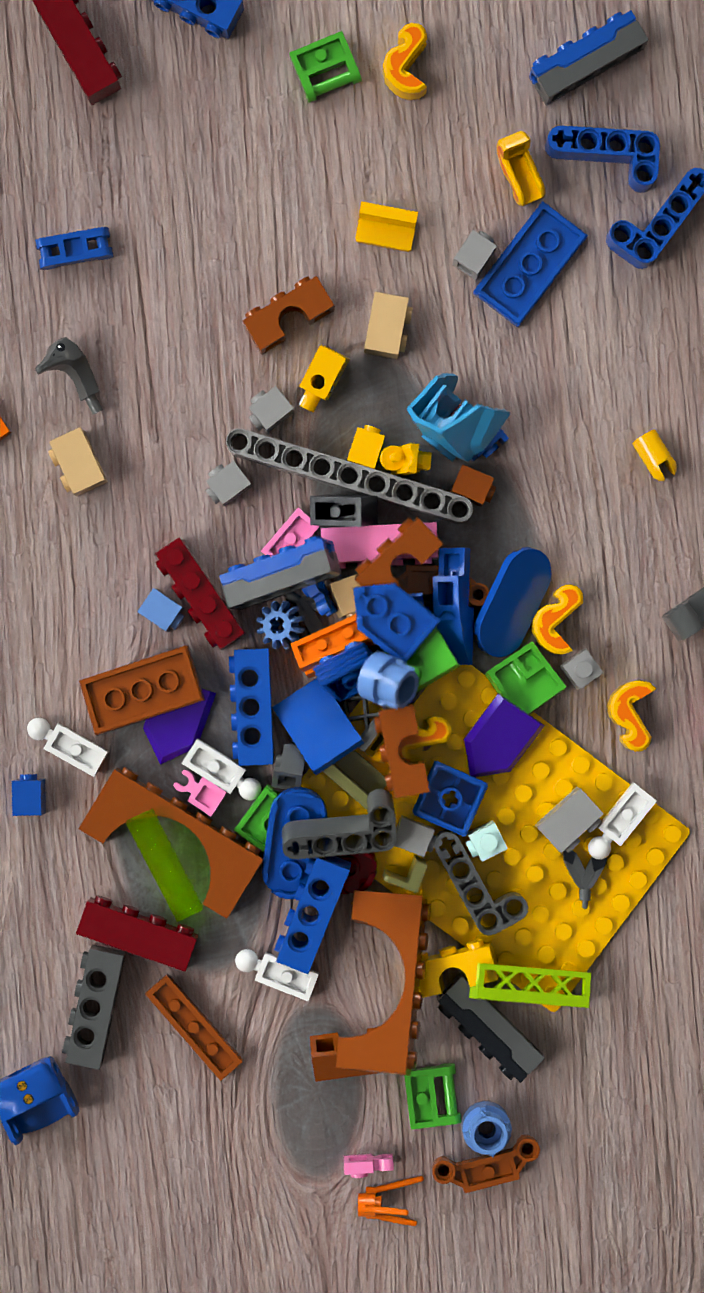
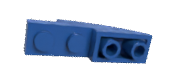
M439 548V575L433 576L434 615L441 620L437 628L459 665H472L474 607H469L470 549Z

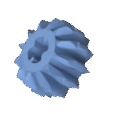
M278 601L271 602V609L268 607L261 609L265 617H258L256 620L258 623L263 624V628L257 629V633H265L266 636L263 638V643L267 644L272 641L273 649H279L281 644L284 649L290 648L291 641L295 642L300 639L297 633L305 632L304 627L298 626V622H303L305 617H296L299 607L294 606L290 608L289 601H283L281 605ZM277 620H284L282 624L284 630H278L280 624Z

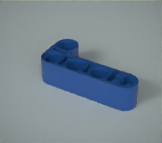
M556 126L549 132L545 142L546 153L554 159L629 164L628 182L631 189L635 192L642 193L648 191L658 177L660 141L658 136L650 131ZM556 138L561 139L562 147L557 146ZM572 138L576 139L573 148H571L573 142H571ZM581 140H591L595 148L585 149L581 145ZM618 141L623 146V150L614 151L611 149L609 142ZM647 143L651 147V152L643 153L640 151L638 144ZM645 171L649 175L650 180L647 182L639 180L636 172Z
M693 168L686 173L644 232L626 220L615 222L606 236L607 246L632 266L638 269L648 268L704 194V169ZM696 180L699 184L689 195L686 193V190ZM671 203H681L684 207V212H675L671 207ZM657 224L663 225L667 230V235H658L654 230V226ZM618 230L623 231L627 235V241H617L614 237V232ZM644 247L648 249L650 258H640L637 248Z

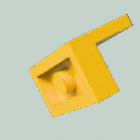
M361 201L355 241L410 252L418 212Z

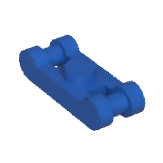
M99 227L36 239V248L40 250L41 259L39 260L40 269L50 270L59 266L112 258L113 250L108 244V238L110 237L109 228ZM96 240L98 248L89 250L88 241ZM59 246L60 255L52 256L51 249Z

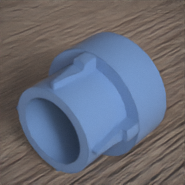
M375 652L366 660L361 668L357 683L358 693L362 698L385 707L387 705L395 709L398 707L403 708L416 695L419 683L418 675L414 672L415 668L405 665V661L384 652Z
M490 1101L477 1102L466 1110L462 1118L461 1128L464 1140L475 1152L494 1157L496 1153L508 1144L512 1126L506 1111L500 1105ZM485 1121L494 1124L493 1131L488 1134H483L478 1130L480 1124Z

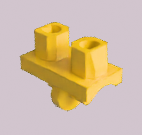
M415 443L401 446L393 445L383 449L380 455V462L386 470L391 471L392 475L399 477L420 472V470H430L432 453L419 451V444Z

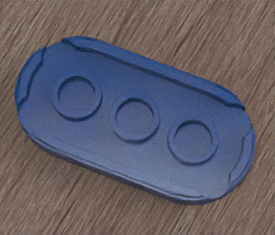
M523 547L517 552L513 551L504 560L474 626V634L477 635L478 640L477 645L483 652L494 657H505L513 653L521 645L551 581L552 570L550 561L540 550Z
M293 787L284 790L274 799L270 807L262 877L265 884L271 889V892L283 899H294L299 884H306L309 875L304 872L310 858L291 859L283 853L282 828L291 821L327 818V809L323 799L316 792L308 788Z

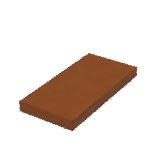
M188 645L79 680L95 735H101L205 701Z

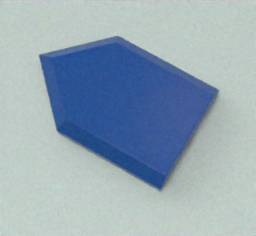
M395 583L353 587L357 629L389 655L401 659L405 663L441 621Z

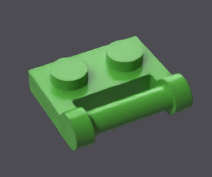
M342 31L289 52V57L308 103L317 100V96L348 83L356 84L362 81ZM344 64L346 65L347 72L312 86L310 78Z
M454 1063L416 1068L415 1070L411 1069V1076L404 1075L411 1130L454 1125L462 1122L461 1113L457 1109L453 1075L456 1074ZM442 1076L446 1113L438 1115L434 1077Z

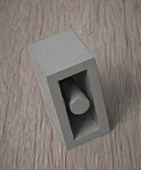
M576 786L540 819L535 826L560 853L564 850L570 852L579 844V836L586 830L589 833L600 825L602 821L599 818L604 813L581 788Z

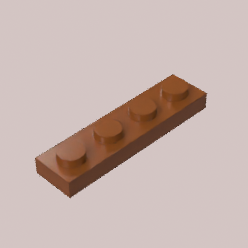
M168 973L146 991L145 995L220 1081L243 1062L239 1054Z

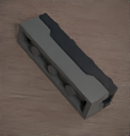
M460 972L444 988L442 994L436 996L440 1003L437 1008L448 1019L453 1016L460 1023L458 1029L469 1040L474 1037L481 1044L478 1047L479 1050L489 1060L495 1057L502 1064L499 1069L508 1079L512 1080L515 1077L521 1083L545 1057L489 1000L469 998L470 986L468 979Z

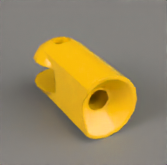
M655 429L642 435L632 443L654 479L665 481L663 473L658 467L663 462L672 475L676 474L677 464Z

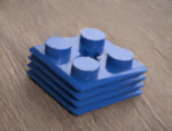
M356 641L348 644L343 652L335 656L327 655L321 658L319 664L313 668L316 672L315 675L318 677L317 680L320 682L319 685L337 702H343L358 694L357 683L361 668L374 652L364 642Z
M434 761L427 776L430 792L419 795L413 808V814L465 837L488 788V784L439 761ZM455 791L454 796L458 801L456 803L451 802L449 806H446V801L442 798L443 794Z

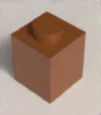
M462 464L450 492L464 496L471 503L481 507L484 501L490 503L496 486L492 485L493 477Z

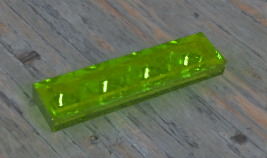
M153 808L126 820V825L176 921L178 922L202 911L203 904Z

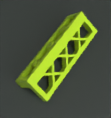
M477 963L476 987H470L469 998L589 1008L591 973ZM485 970H495L502 981L494 988L484 987ZM502 971H507L510 973L507 976H505ZM518 972L523 973L530 982L522 990H516L509 981ZM529 973L539 975L533 979ZM545 975H550L558 984L549 993L544 992L537 984ZM558 976H566V978L561 981ZM573 977L582 978L581 995H572L565 986ZM505 984H506V985L508 986V988H509V989H500V988L503 987ZM534 987L538 992L529 990ZM560 989H562L565 994H559L557 992Z

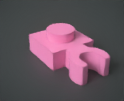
M183 770L182 774L188 777V784L182 786L180 783L175 782L173 786L180 792H190L191 796L187 801L212 817L224 800L227 792L202 777L200 782H197L195 775L191 771Z
M393 1154L344 1156L345 1175H351L352 1178H364L368 1176V1173H374L376 1170H394Z

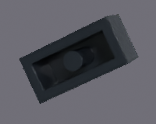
M329 494L310 496V525L349 527L378 525V496Z

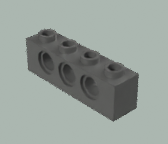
M92 945L89 948V952L84 951L80 968L85 969L83 980L78 979L74 994L75 997H79L77 1008L71 1009L68 1025H72L73 1028L71 1037L66 1036L62 1053L67 1054L65 1063L97 1070L101 1068L126 951ZM93 972H103L106 976V983L102 985L95 983L92 978ZM88 1000H96L100 1004V1011L97 1013L90 1012L87 1009L86 1002ZM83 1028L91 1029L94 1033V1039L91 1041L84 1040L81 1037L80 1030Z

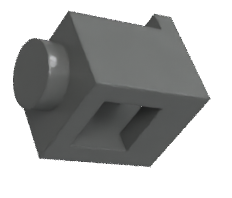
M284 744L282 755H276L272 787L281 789L301 787L305 759L296 744Z

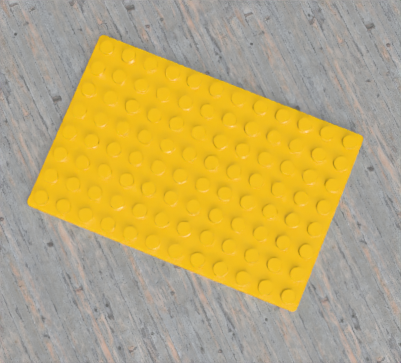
M460 665V667L431 683L413 704L418 727L427 729L426 719L438 716L447 720L452 728L451 736L447 742L434 744L427 751H423V747L408 749L411 762L424 760L427 776L434 761H439L469 775L464 738L498 694L487 677L474 666ZM363 700L359 701L350 713V717L364 715ZM368 700L369 714L377 713L378 709L383 707ZM533 712L530 715L544 724L545 727L511 772L476 777L486 782L488 788L469 831L493 820L508 849L482 862L478 856L472 857L465 843L470 840L468 835L463 837L456 834L492 900L509 892H517L527 902L528 912L526 916L494 935L481 933L435 848H433L432 852L426 851L424 857L396 846L388 851L374 852L378 862L377 874L374 879L396 894L423 895L427 899V904H431L430 921L464 947H467L466 943L477 939H483L484 943L492 941L498 965L587 972L689 836L690 830L655 803L621 846L615 841L611 842V852L607 856L605 867L594 886L590 888L591 901H588V908L583 909L582 901H579L580 888L577 887L564 864L563 852L560 853L539 831L535 824L576 786L581 788L604 813L599 818L602 821L630 784ZM365 721L351 722L359 736H361L365 730ZM360 748L355 749L382 775L390 774L388 762L382 763L380 748L373 757L363 752ZM309 768L302 777L301 787L313 790L323 799L327 809V818L368 814L361 804L323 771L315 775L311 768ZM394 791L390 792L393 797L396 827L402 815L433 827L435 830L433 835H436L439 831L447 830L413 814V808L420 794L395 798ZM455 791L443 794L442 798L445 799L446 806H449L451 802L456 803L458 801L454 796ZM595 828L590 833L586 830L578 837L580 840L579 844L572 849L580 858L584 869H586L592 857L588 851L590 840L604 834L598 828ZM442 838L443 844L439 848L445 847L451 858L457 856L451 847L454 839ZM414 855L425 859L428 865L418 893L388 883L383 879L385 869L406 877ZM465 862L455 864L453 874L459 877L466 875L469 868L468 864ZM471 888L467 893V899L471 902H476L482 897V890L479 888ZM517 899L510 900L506 906L507 912L517 913L521 908V901ZM487 913L481 918V925L484 927H491L496 922V916L492 913ZM502 971L505 976H507L510 973L507 971ZM519 972L510 979L520 989H523L530 983L525 975ZM529 973L533 979L539 975ZM545 975L537 983L547 993L558 985L550 975ZM558 976L561 981L566 978V976ZM573 977L565 986L572 992L582 978ZM534 987L529 990L538 992ZM560 989L557 992L559 994H565L562 989ZM541 1004L551 1012H556L561 1007Z

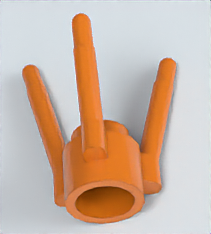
M418 1176L377 1187H366V1193L358 1194V1217L416 1226L417 1222L415 1220L392 1216H406L409 1214V1211L406 1209L382 1207V1196H376V1193L422 1182L424 1177Z

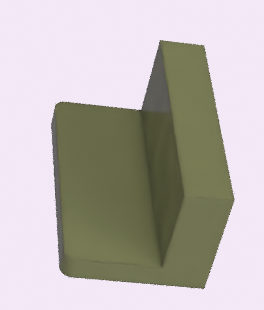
M355 750L323 771L366 810L369 793L386 787L385 776Z
M414 855L406 877L385 869L383 879L388 883L418 893L428 865L425 859Z

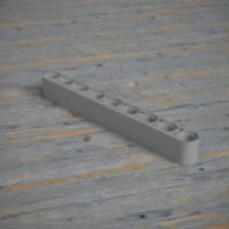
M233 429L226 437L228 450L238 458L359 495L378 496L379 501L454 524L465 523L473 513L472 503L464 496L245 429ZM237 436H243L247 439V445L242 450H236L232 447V441ZM266 444H270L275 448L274 455L268 459L259 455L260 448ZM298 453L302 456L303 461L299 466L291 467L286 462L288 455ZM317 462H327L330 465V471L323 476L316 474L314 466ZM351 469L357 473L358 478L354 483L347 484L343 482L341 475L345 470ZM373 478L382 479L385 483L384 490L373 492L368 485L370 480ZM401 486L409 487L412 490V498L407 501L400 500L396 495L397 489ZM432 494L438 497L440 501L438 508L429 509L425 506L424 498L427 495ZM455 503L464 504L467 509L466 516L462 518L455 517L451 511L452 505Z

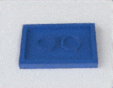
M317 678L272 707L315 775L364 744L336 699L319 685L320 682Z

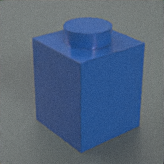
M20 774V779L12 781V816H38L45 814V779H37V774Z

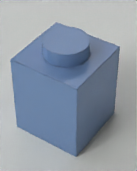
M155 588L152 589L137 611L167 632L171 628L176 630L185 617L181 614L184 610L182 606Z

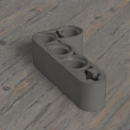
M704 587L662 616L678 641L689 638L704 627Z
M376 789L370 792L367 796L368 814L288 822L282 828L283 853L291 859H306L383 852L392 849L397 841L392 794L385 789Z
M442 830L435 835L434 848L481 933L494 935L526 916L528 912L527 902L517 892H509L492 900L460 839L454 832ZM442 838L454 839L451 847L457 856L451 858L445 847L439 848L443 844ZM459 862H465L469 867L467 874L462 877L453 874V867ZM471 888L481 889V899L476 902L469 901L467 899L468 891ZM517 899L521 901L520 910L514 914L507 912L506 906L508 902ZM487 913H492L496 916V922L491 927L481 925V918Z

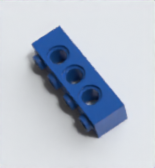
M151 0L160 10L164 12L171 10L179 14L180 19L187 24L194 26L196 23L204 27L209 35L218 39L222 36L229 40L244 11L243 0ZM206 5L216 7L215 11L211 14H205L201 10Z
M270 649L234 650V656H229V672L235 673V685H230L231 702H236V713L231 714L232 731H237L238 742L232 743L233 760L238 759L239 766L274 764ZM247 670H253L258 675V682L252 687L246 686L242 681V676ZM247 699H255L259 703V711L256 715H248L244 711L243 705ZM253 727L259 730L261 738L258 743L251 744L246 741L245 731L248 728Z
M337 856L309 859L304 872L309 877L306 884H299L294 899L299 901L296 910L290 908L284 923L289 928L285 936L279 935L274 951L279 952L276 959L277 963L309 974L350 871L351 862ZM323 880L328 884L329 888L319 890L315 887L314 882ZM307 906L315 907L318 910V914L310 916L305 913L304 908ZM302 932L307 935L308 939L306 941H298L293 934Z

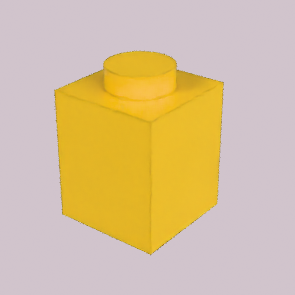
M365 425L364 429L357 427L347 461L375 469L385 436L380 434L381 430L369 425Z

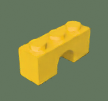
M477 939L466 943L467 947L456 949L455 946H448L439 949V954L428 956V952H423L422 962H425L426 970L424 980H420L419 992L423 993V998L442 994L445 988L442 973L444 970L452 967L458 968L466 974L470 987L476 986L477 963L498 965L492 941L484 943L483 939ZM485 970L484 984L498 981L499 975L495 970Z

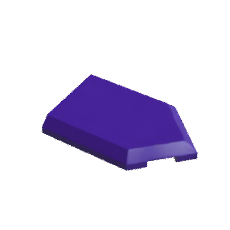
M202 688L205 701L145 721L143 729L160 765L188 752L196 739L201 738L216 696L215 692Z
M498 693L464 738L469 775L476 778L511 772L545 725Z

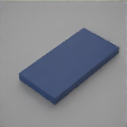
M542 201L475 288L473 294L518 328L588 235Z

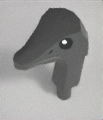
M63 337L56 340L49 346L44 359L36 366L35 371L37 374L51 370L64 371L73 380L80 401H86L92 414L94 415L102 411L103 408L95 395L100 391L86 356L78 345L69 338Z

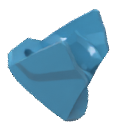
M442 373L432 379L427 387L408 406L407 411L423 433L421 437L452 462L456 457L469 462L474 455L487 447L510 413L503 409H494L483 405L473 407L465 400L455 414L451 416L452 412L462 401L453 394L458 376Z

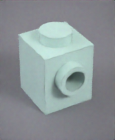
M493 820L467 833L470 840L465 843L472 857L478 856L482 862L508 849Z

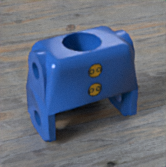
M51 1056L42 1058L0 1079V1119L11 1143L13 1142L15 1146L21 1143L23 1134L49 1126L67 1114H70L73 1118L80 1112L78 1102L70 1085Z

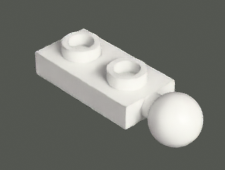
M38 717L32 719L27 726V732L32 739L48 740L44 747L46 751L93 777L96 776L109 753L108 750L60 723L56 725L53 731L50 729V724L47 720Z
M198 738L182 761L183 765L229 794L237 787L241 797L251 801L257 799L262 791L261 784L257 779H244L242 777L246 768L239 766L238 763Z
M632 782L597 827L604 834L590 840L588 844L589 854L595 859L606 858L611 852V842L615 841L621 846L657 801Z
M250 949L241 950L236 955L235 964L240 971H258L255 981L309 1001L319 975L318 972L310 969L309 974L282 965L276 962L277 956L265 952L263 960H259L256 953Z

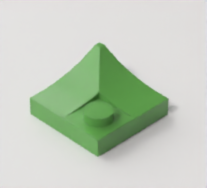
M437 626L405 663V665L415 668L414 672L418 675L417 692L460 667Z
M533 641L488 670L485 674L497 693L529 715L567 687Z

